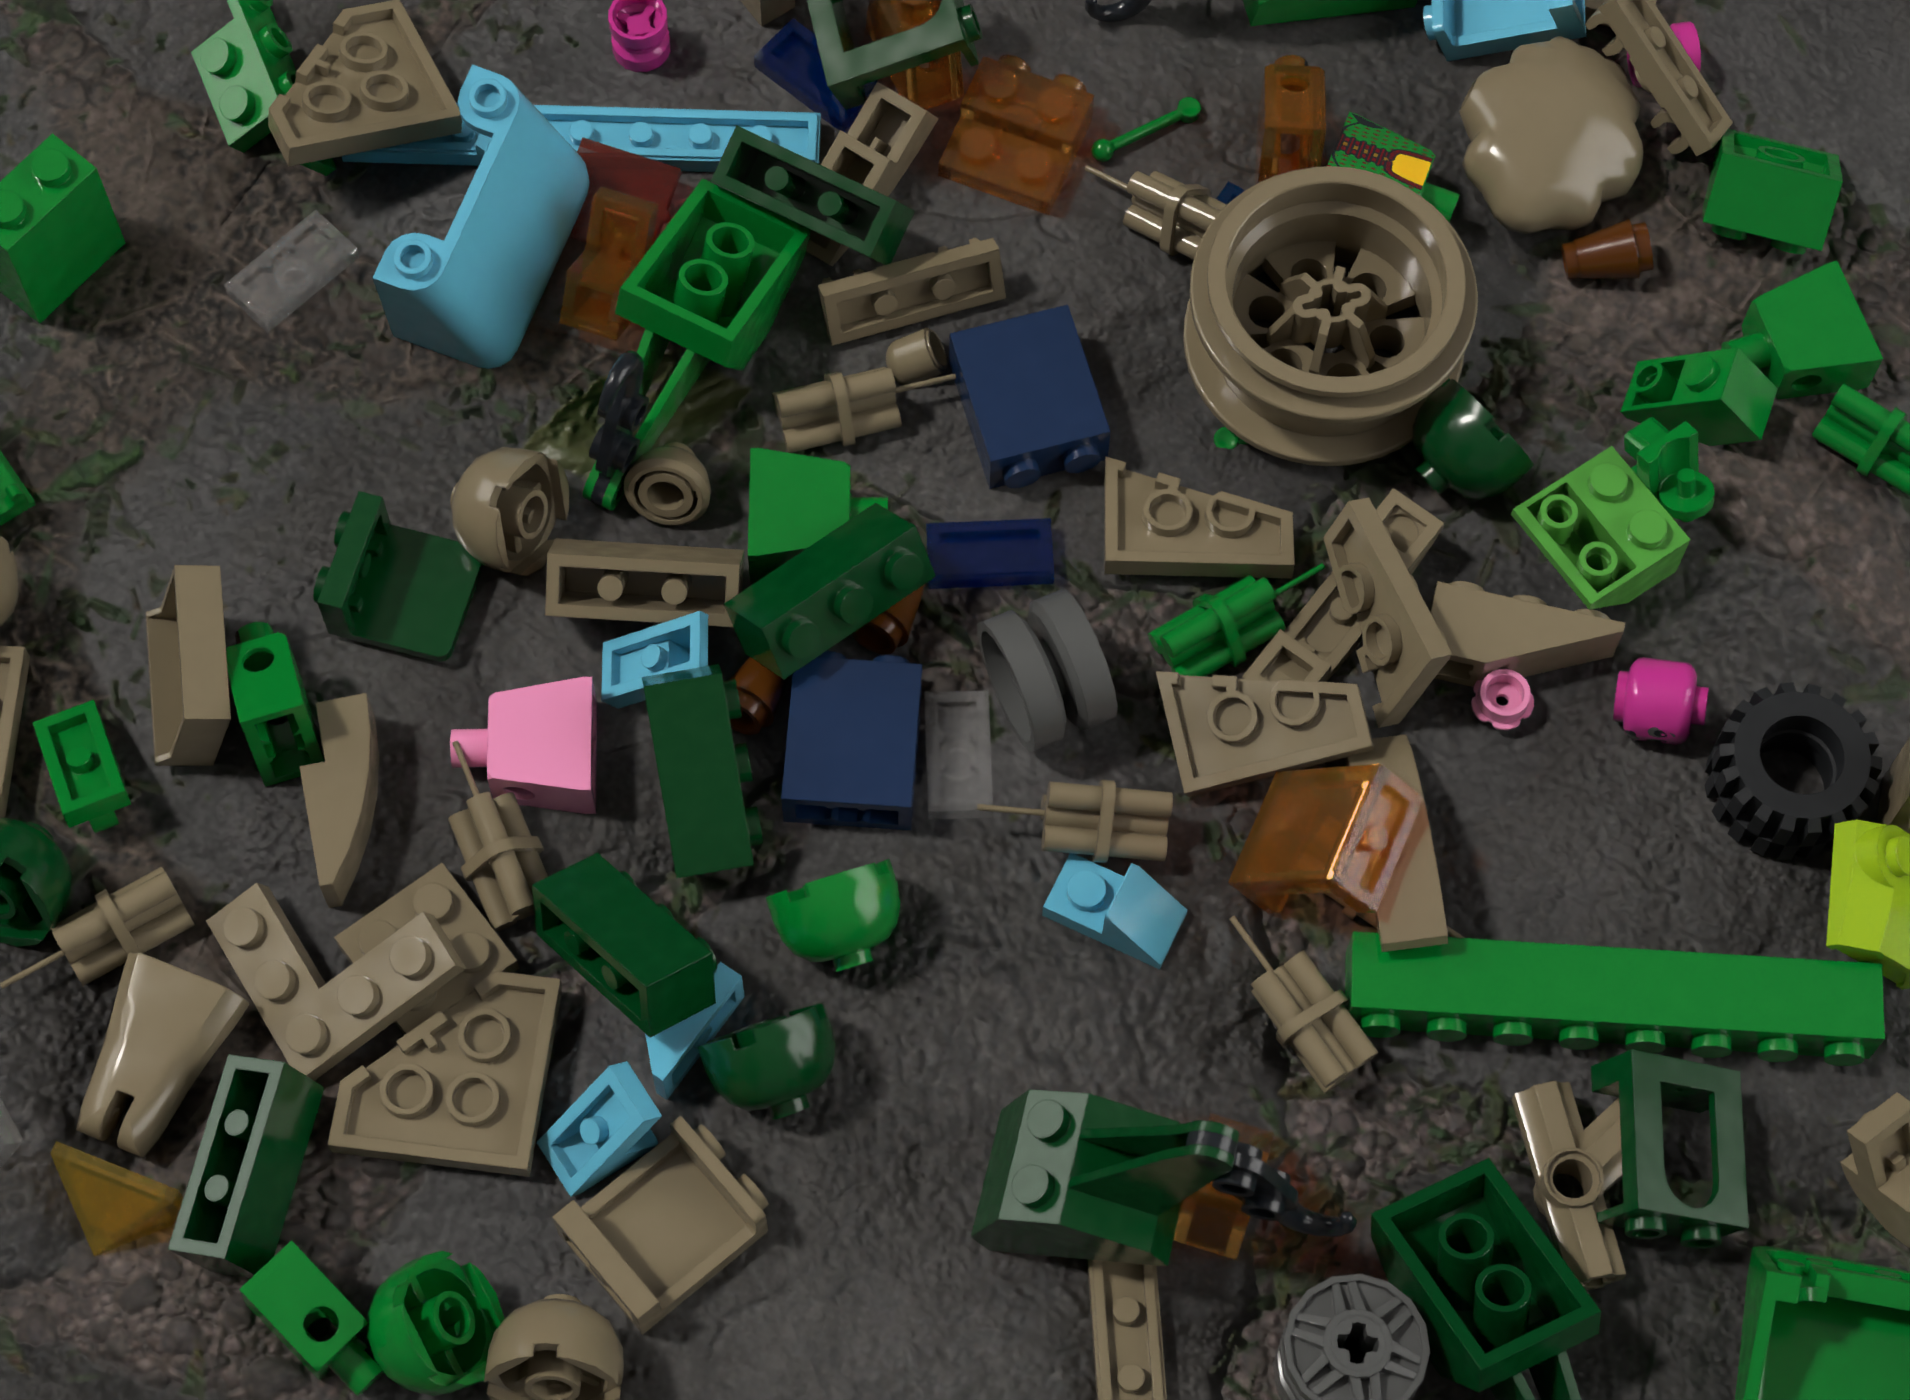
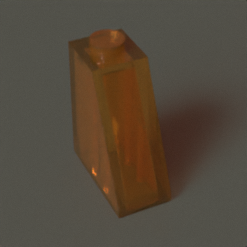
M1210 1113L1208 1121L1218 1122L1237 1130L1240 1134L1238 1142L1259 1148L1263 1152L1261 1160L1267 1163L1274 1132ZM1212 1181L1182 1201L1174 1241L1237 1260L1251 1216L1241 1211L1242 1201L1233 1195L1216 1190L1212 1186Z

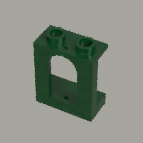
M807 0L827 86L845 110L865 104L867 97L864 84L961 51L971 67L980 64L974 41L982 39L981 27L971 4L964 6L963 0H942L936 14L924 24L855 49L843 0Z
M1633 1049L1591 1066L1592 1092L1619 1097L1624 1203L1598 1212V1223L1625 1228V1235L1635 1239H1655L1665 1235L1679 1237L1681 1246L1693 1249L1720 1246L1722 1244L1721 1237L1749 1228L1740 1071ZM1662 1106L1697 1113L1709 1110L1713 1186L1712 1195L1707 1204L1701 1208H1692L1683 1204L1673 1194L1667 1183L1664 1168Z

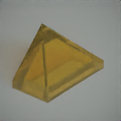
M56 1141L50 1154L94 1257L176 1224L184 1198L179 1190Z

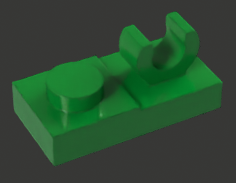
M94 699L32 722L62 815L68 827L71 828L89 821L93 831L98 833L119 825L115 810L131 805V801L102 716Z

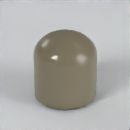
M929 328L921 329L893 341L886 352L887 368L891 367L895 381L901 385L928 380L944 374L948 366L944 347L938 335Z

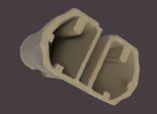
M141 952L128 953L104 1042L82 1102L76 1131L101 1141L106 1140L115 1130L128 1100L132 1096L134 1100L121 1125L117 1145L120 1149L144 1158L160 1139L196 1078L234 1029L248 1008L249 1002L229 988Z

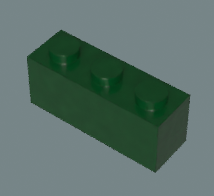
M737 125L711 179V182L884 265L891 264L915 213L914 210L894 199Z
M874 503L724 603V606L745 654L782 679H785L932 580L936 575L917 527L879 504Z
M719 664L642 677L676 879L754 865L751 846L762 845L763 838L757 806L744 808L740 783L750 782L753 779L747 744L740 743L734 745L730 720L742 718L736 679L723 681Z
M598 852L532 884L537 935L648 1037L651 1038L716 1004L714 973L717 971V961L709 944L700 937L695 938L674 919L672 913L665 905L656 904L636 886L634 880L627 872L618 871Z
M228 1054L168 1250L210 1272L252 1278L274 1257L325 1087L285 1062Z

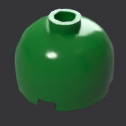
M890 859L805 883L802 886L803 888L790 892L784 890L765 898L772 922L786 947L795 956L808 962H827L832 960L836 972L873 961L870 948L877 946L890 937L898 923L901 905L898 884Z
M439 1251L423 1255L404 1264L378 1287L367 1314V1322L369 1323L367 1325V1337L374 1358L386 1376L403 1389L436 1396L467 1388L485 1379L488 1350L493 1334L504 1320V1315L497 1294L482 1271L471 1262L460 1266L455 1261L447 1259L453 1253Z

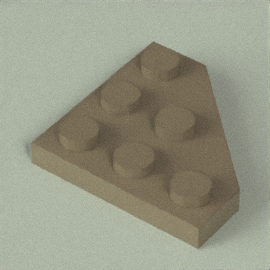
M392 0L342 10L333 22V32L323 46L317 44L296 71L295 83L286 95L279 94L269 107L268 127L289 167L461 133L462 118L459 107L400 0Z
M494 971L473 986L475 991L444 1013L439 1010L396 1041L397 1046L366 1068L363 1065L340 1080L328 1140V1147L331 1152L530 1177L563 989L561 979Z

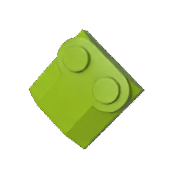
M1858 819L1835 823L1826 947L1831 950L1837 949L1858 962L1882 963L1883 976L1895 982L1896 987L1901 990L1910 989V834L1896 825H1886Z

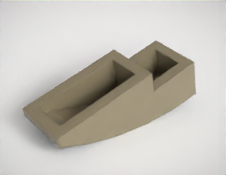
M877 82L848 133L846 134L840 130L821 165L888 197L918 154L939 118ZM811 230L806 251L828 265L833 266L849 247Z
M367 693L315 703L325 762L300 766L319 886L329 908L342 906L358 873L371 833L377 800L379 751L375 716Z

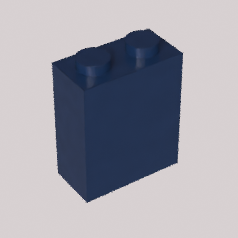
M1068 305L950 333L949 364L952 374H956L955 383L989 489L1004 485L1009 488L1025 487L1036 482L1041 476L1064 470L1069 473L1084 472L1098 465L1100 461H1104L1105 456L1108 457L1111 431Z
M825 651L793 673L781 795L783 822L911 831L922 700V664L910 663L907 659L894 655L878 656L873 661L847 659L840 653Z

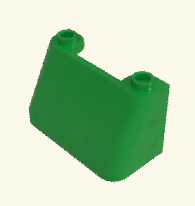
M1753 1247L1747 1275L1735 1400H1910V1271L1782 1248Z

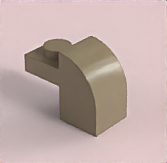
M1896 1092L1876 1109L1865 1113L1855 1125L1847 1130L1852 1153L1840 1163L1857 1197L1885 1230L1910 1248V1101Z

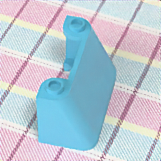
M472 64L460 89L457 102L462 120L469 128L479 133L474 145L477 155L482 156V160L445 240L415 232L401 235L393 240L385 250L373 276V281L394 337L476 367L491 369L501 367L510 361L517 352L587 198L590 181L586 163L511 80L501 74Z

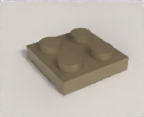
M443 863L437 865L334 937L340 950L349 962L353 964L424 911L435 916L466 969L395 1021L404 1035L439 1010L444 1013L475 991L473 986L494 971L514 973L520 969L517 959Z

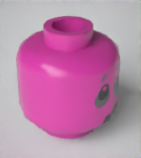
M1645 657L1638 658L1631 665L1629 672L1619 671L1613 721L1623 722L1624 732L1631 739L1675 745L1681 744L1689 737L1692 724L1705 725L1709 687L1697 686L1695 668L1687 662Z

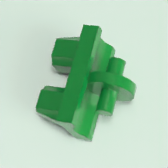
M1650 417L1625 434L1624 450L1637 461V464L1631 469L1671 517L1682 522H1691L1706 515L1712 509L1715 501L1714 485L1707 476L1699 472L1698 431L1685 421L1669 431L1654 417Z

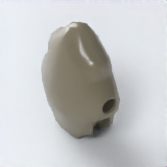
M1562 36L1555 37L1550 41L1518 46L1513 51L1509 64L1488 69L1475 79L1459 110L1471 142L1467 147L1462 162L1466 176L1482 193L1493 217L1508 231L1530 234L1547 229L1575 230L1585 227L1593 221L1601 202L1609 201L1628 193L1642 166L1643 146L1635 126L1640 113V103L1626 79L1623 67L1613 60L1604 58L1594 49L1579 45L1573 40Z

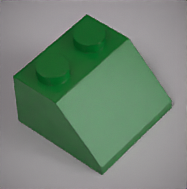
M1728 129L1717 144L1703 204V222L1712 224L1711 230L1714 233L1731 239L1744 240L1747 238L1748 233L1770 238L1771 246L1788 253L1805 254L1807 248L1822 251L1843 183L1839 155Z

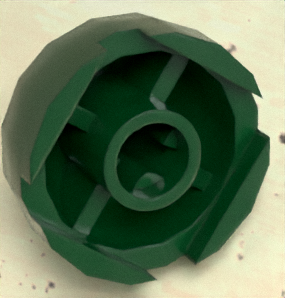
M1450 378L1432 392L1418 410L1413 424V445L1423 461L1415 470L1439 495L1450 488L1465 499L1485 500L1498 496L1516 484L1534 464L1509 433L1505 434L1492 420L1494 417L1465 388Z
M1 817L0 942L17 947L37 945L44 940L51 928H54L62 917L71 892L72 873L63 851L45 828L35 823Z
M824 1002L790 1011V1016L787 1018L786 1016H781L771 1020L766 1019L709 1040L706 1044L699 1045L698 1050L704 1068L715 1090L729 1104L745 1111L768 1108L772 1120L810 1107L806 1095L825 1083L834 1066L836 1046Z

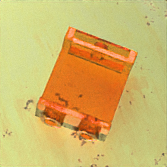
M1382 764L1276 772L1228 883L1269 914L1282 912L1286 900L1291 894L1332 893L1357 913H1376L1424 798Z

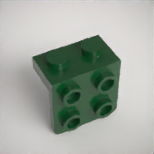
M358 491L351 512L343 511L337 522L334 535V545L337 550L331 566H323L314 586L313 600L318 604L328 634L433 661H446L454 651L484 565L471 556L459 541L391 525L383 497Z

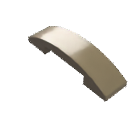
M1393 488L1376 511L1381 521L1387 526L1398 553L1412 575L1444 528V522ZM1333 571L1285 631L1280 629L1242 676V679L1267 681L1288 679L1327 682L1363 639L1357 615L1350 614L1343 608Z
M1406 734L1374 738L1372 741L1375 750L1345 757L1352 799H1355L1367 859L1371 880L1372 903L1382 952L1448 944L1445 911L1431 830L1410 742Z

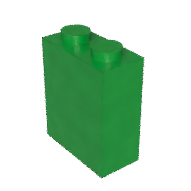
M53 133L0 181V292L40 324L126 243L97 168Z

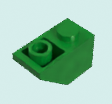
M1738 347L1637 361L1620 412L1627 419L1639 423L1654 417L1669 431L1686 421L1698 431V442L1708 446L1759 441L1762 439L1778 388Z

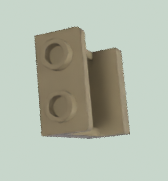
M679 1116L670 1123L671 1134L582 1207L575 1200H572L552 1216L559 1236L642 1335L768 1232L766 1215L763 1209L769 1203L763 1193L746 1174H742L735 1179L720 1161L726 1156V1153L713 1134L702 1124L693 1130L682 1116Z

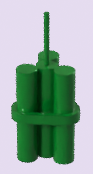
M1844 383L1831 401L1825 416L1812 433V437L1858 465L1856 471L1867 477L1872 473L1910 496V423L1906 421L1908 414L1897 407L1891 412Z
M1321 563L1276 590H1273L1266 578L1262 577L1256 581L1253 576L1248 575L1215 595L1203 594L1192 601L1193 608L1149 632L1148 638L1156 652L1163 655L1171 667V671L1178 672L1180 675L1206 677L1229 663L1236 667L1247 660L1246 653L1272 639L1280 629L1282 631L1286 630L1284 621L1275 610L1273 600L1278 595L1324 570L1325 566Z

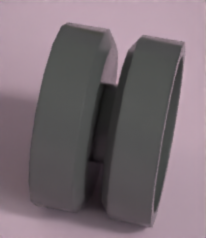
M1065 588L1031 601L1028 611V623L1013 610L978 623L977 636L988 677L1011 728L1028 751H1035L1064 739L1066 717L1081 730L1089 729L1116 718L1118 706L1115 688L1106 659L1085 613L1074 596Z

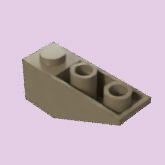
M1437 581L1429 607L1431 615L1437 626L1443 631L1447 645L1453 654L1436 675L1435 679L1474 687L1478 680H1483L1490 672L1498 669L1513 670L1523 677L1613 657L1625 628L1624 622L1611 620L1606 614L1597 610L1578 609L1570 611L1548 606L1543 600L1530 595L1507 597L1485 592L1481 586L1466 581H1455L1450 584Z

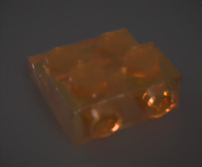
M1002 55L997 61L983 56L961 102V117L938 163V176L1049 215L1092 122L1094 95L1087 93L1085 85L1073 76L1059 74L1051 80L1031 73L1030 66L1019 57Z

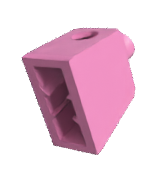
M578 677L495 692L488 699V728L451 730L450 757L452 768H462L452 744L458 741L469 767H487V780L493 799L502 794L513 792L519 805L582 814H596L597 699L592 677Z

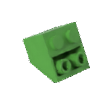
M1613 446L1518 505L1511 513L1517 523L1589 610L1629 603L1675 573L1691 540Z

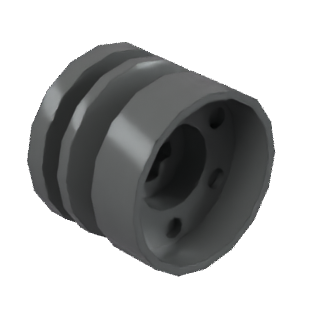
M1364 1274L1332 1276L1308 1289L1289 1314L1273 1362L1276 1392L1281 1400H1412L1424 1380L1430 1356L1426 1323L1412 1300L1388 1281ZM1347 1339L1358 1340L1359 1351L1366 1353L1360 1364L1350 1362L1349 1351L1343 1349Z

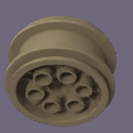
M1338 166L1312 167L1279 174L1257 183L1230 201L1218 213L1203 235L1194 257L1190 276V298L1187 304L1183 331L1184 353L1188 371L1203 402L1227 429L1253 447L1291 462L1317 466H1343L1381 458L1413 441V424L1418 410L1432 392L1448 378L1459 381L1464 354L1475 327L1478 306L1476 276L1465 245L1447 219L1432 204L1397 181L1370 171ZM1334 261L1353 265L1347 277H1345L1346 268L1336 266L1334 273ZM1265 271L1280 289V292L1277 293L1254 277ZM1409 307L1413 309L1417 316L1414 318L1386 320L1387 316ZM1259 319L1273 322V324L1269 328H1263L1256 325L1253 321ZM1311 342L1315 346L1314 351L1307 347L1305 343ZM1340 345L1345 348L1336 353H1324L1325 348H1335ZM1386 349L1395 356L1390 358L1376 355L1374 350Z

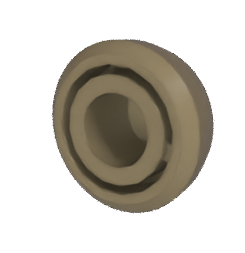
M671 442L646 451L631 465L624 480V493L631 507L644 518L662 525L679 526L694 522L705 513L710 501L711 486L708 473L694 452L682 443Z

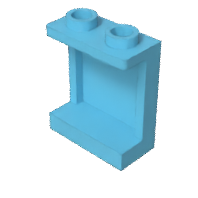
M1431 0L1432 4L1425 5L1423 8V19L1427 37L1430 41L1437 40L1447 61L1515 50L1521 45L1550 41L1558 36L1568 39L1586 37L1585 0Z

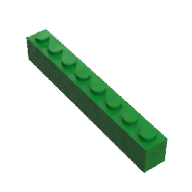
M1357 931L1352 932L1346 950L1345 996L1349 1001L1345 1004V1007L1366 1036L1388 1038L1399 1035L1400 1031L1427 1032L1429 1039L1441 1042L1460 1041L1465 1039L1467 1035L1493 1036L1495 1043L1507 1046L1526 1045L1531 1043L1533 1039L1559 1040L1561 1047L1572 1050L1592 1049L1599 1046V1043L1625 1044L1627 1051L1633 1049L1648 1053L1662 1052L1665 1050V1047L1691 1048L1693 1055L1704 1058H1720L1730 1055L1732 1051L1758 1052L1759 1059L1770 1062L1791 1061L1798 1058V1055L1824 1056V1062L1835 1066H1853L1863 1063L1865 1059L1871 1058L1885 1040L1882 963L1448 937V944L1382 952L1378 933Z

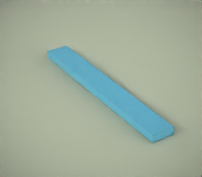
M534 105L582 157L587 169L715 172L736 125L817 164L820 163L821 113ZM462 120L461 133L342 156L343 162L479 166L482 156L477 155L474 145L479 133L469 128Z

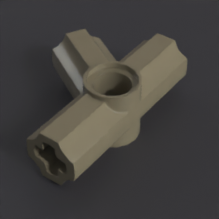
M1551 1081L1533 1085L1529 1089L1515 1093L1512 1097V1103L1535 1179L1533 1188L1534 1202L1539 1212L1546 1217L1555 1249L1586 1291L1602 1288L1622 1280L1626 1276V1271L1613 1227L1600 1224L1597 1221V1213L1607 1209L1603 1194L1622 1177L1619 1097L1588 1127L1583 1129L1570 1082ZM1568 1174L1575 1177L1583 1188L1584 1196L1580 1198L1563 1196L1557 1191L1553 1183V1176Z

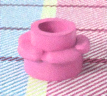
M1498 669L1490 672L1483 680H1478L1474 685L1473 690L1476 695L1471 701L1474 714L1480 721L1492 723V726L1497 730H1511L1518 727L1521 722L1520 720L1528 718L1533 711L1534 697L1526 679L1516 671ZM1500 696L1505 697L1508 700V704L1504 706L1499 705L1496 698Z

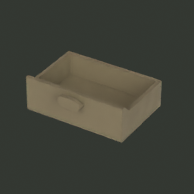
M174 565L161 607L146 612L155 766H213L231 720L220 566Z

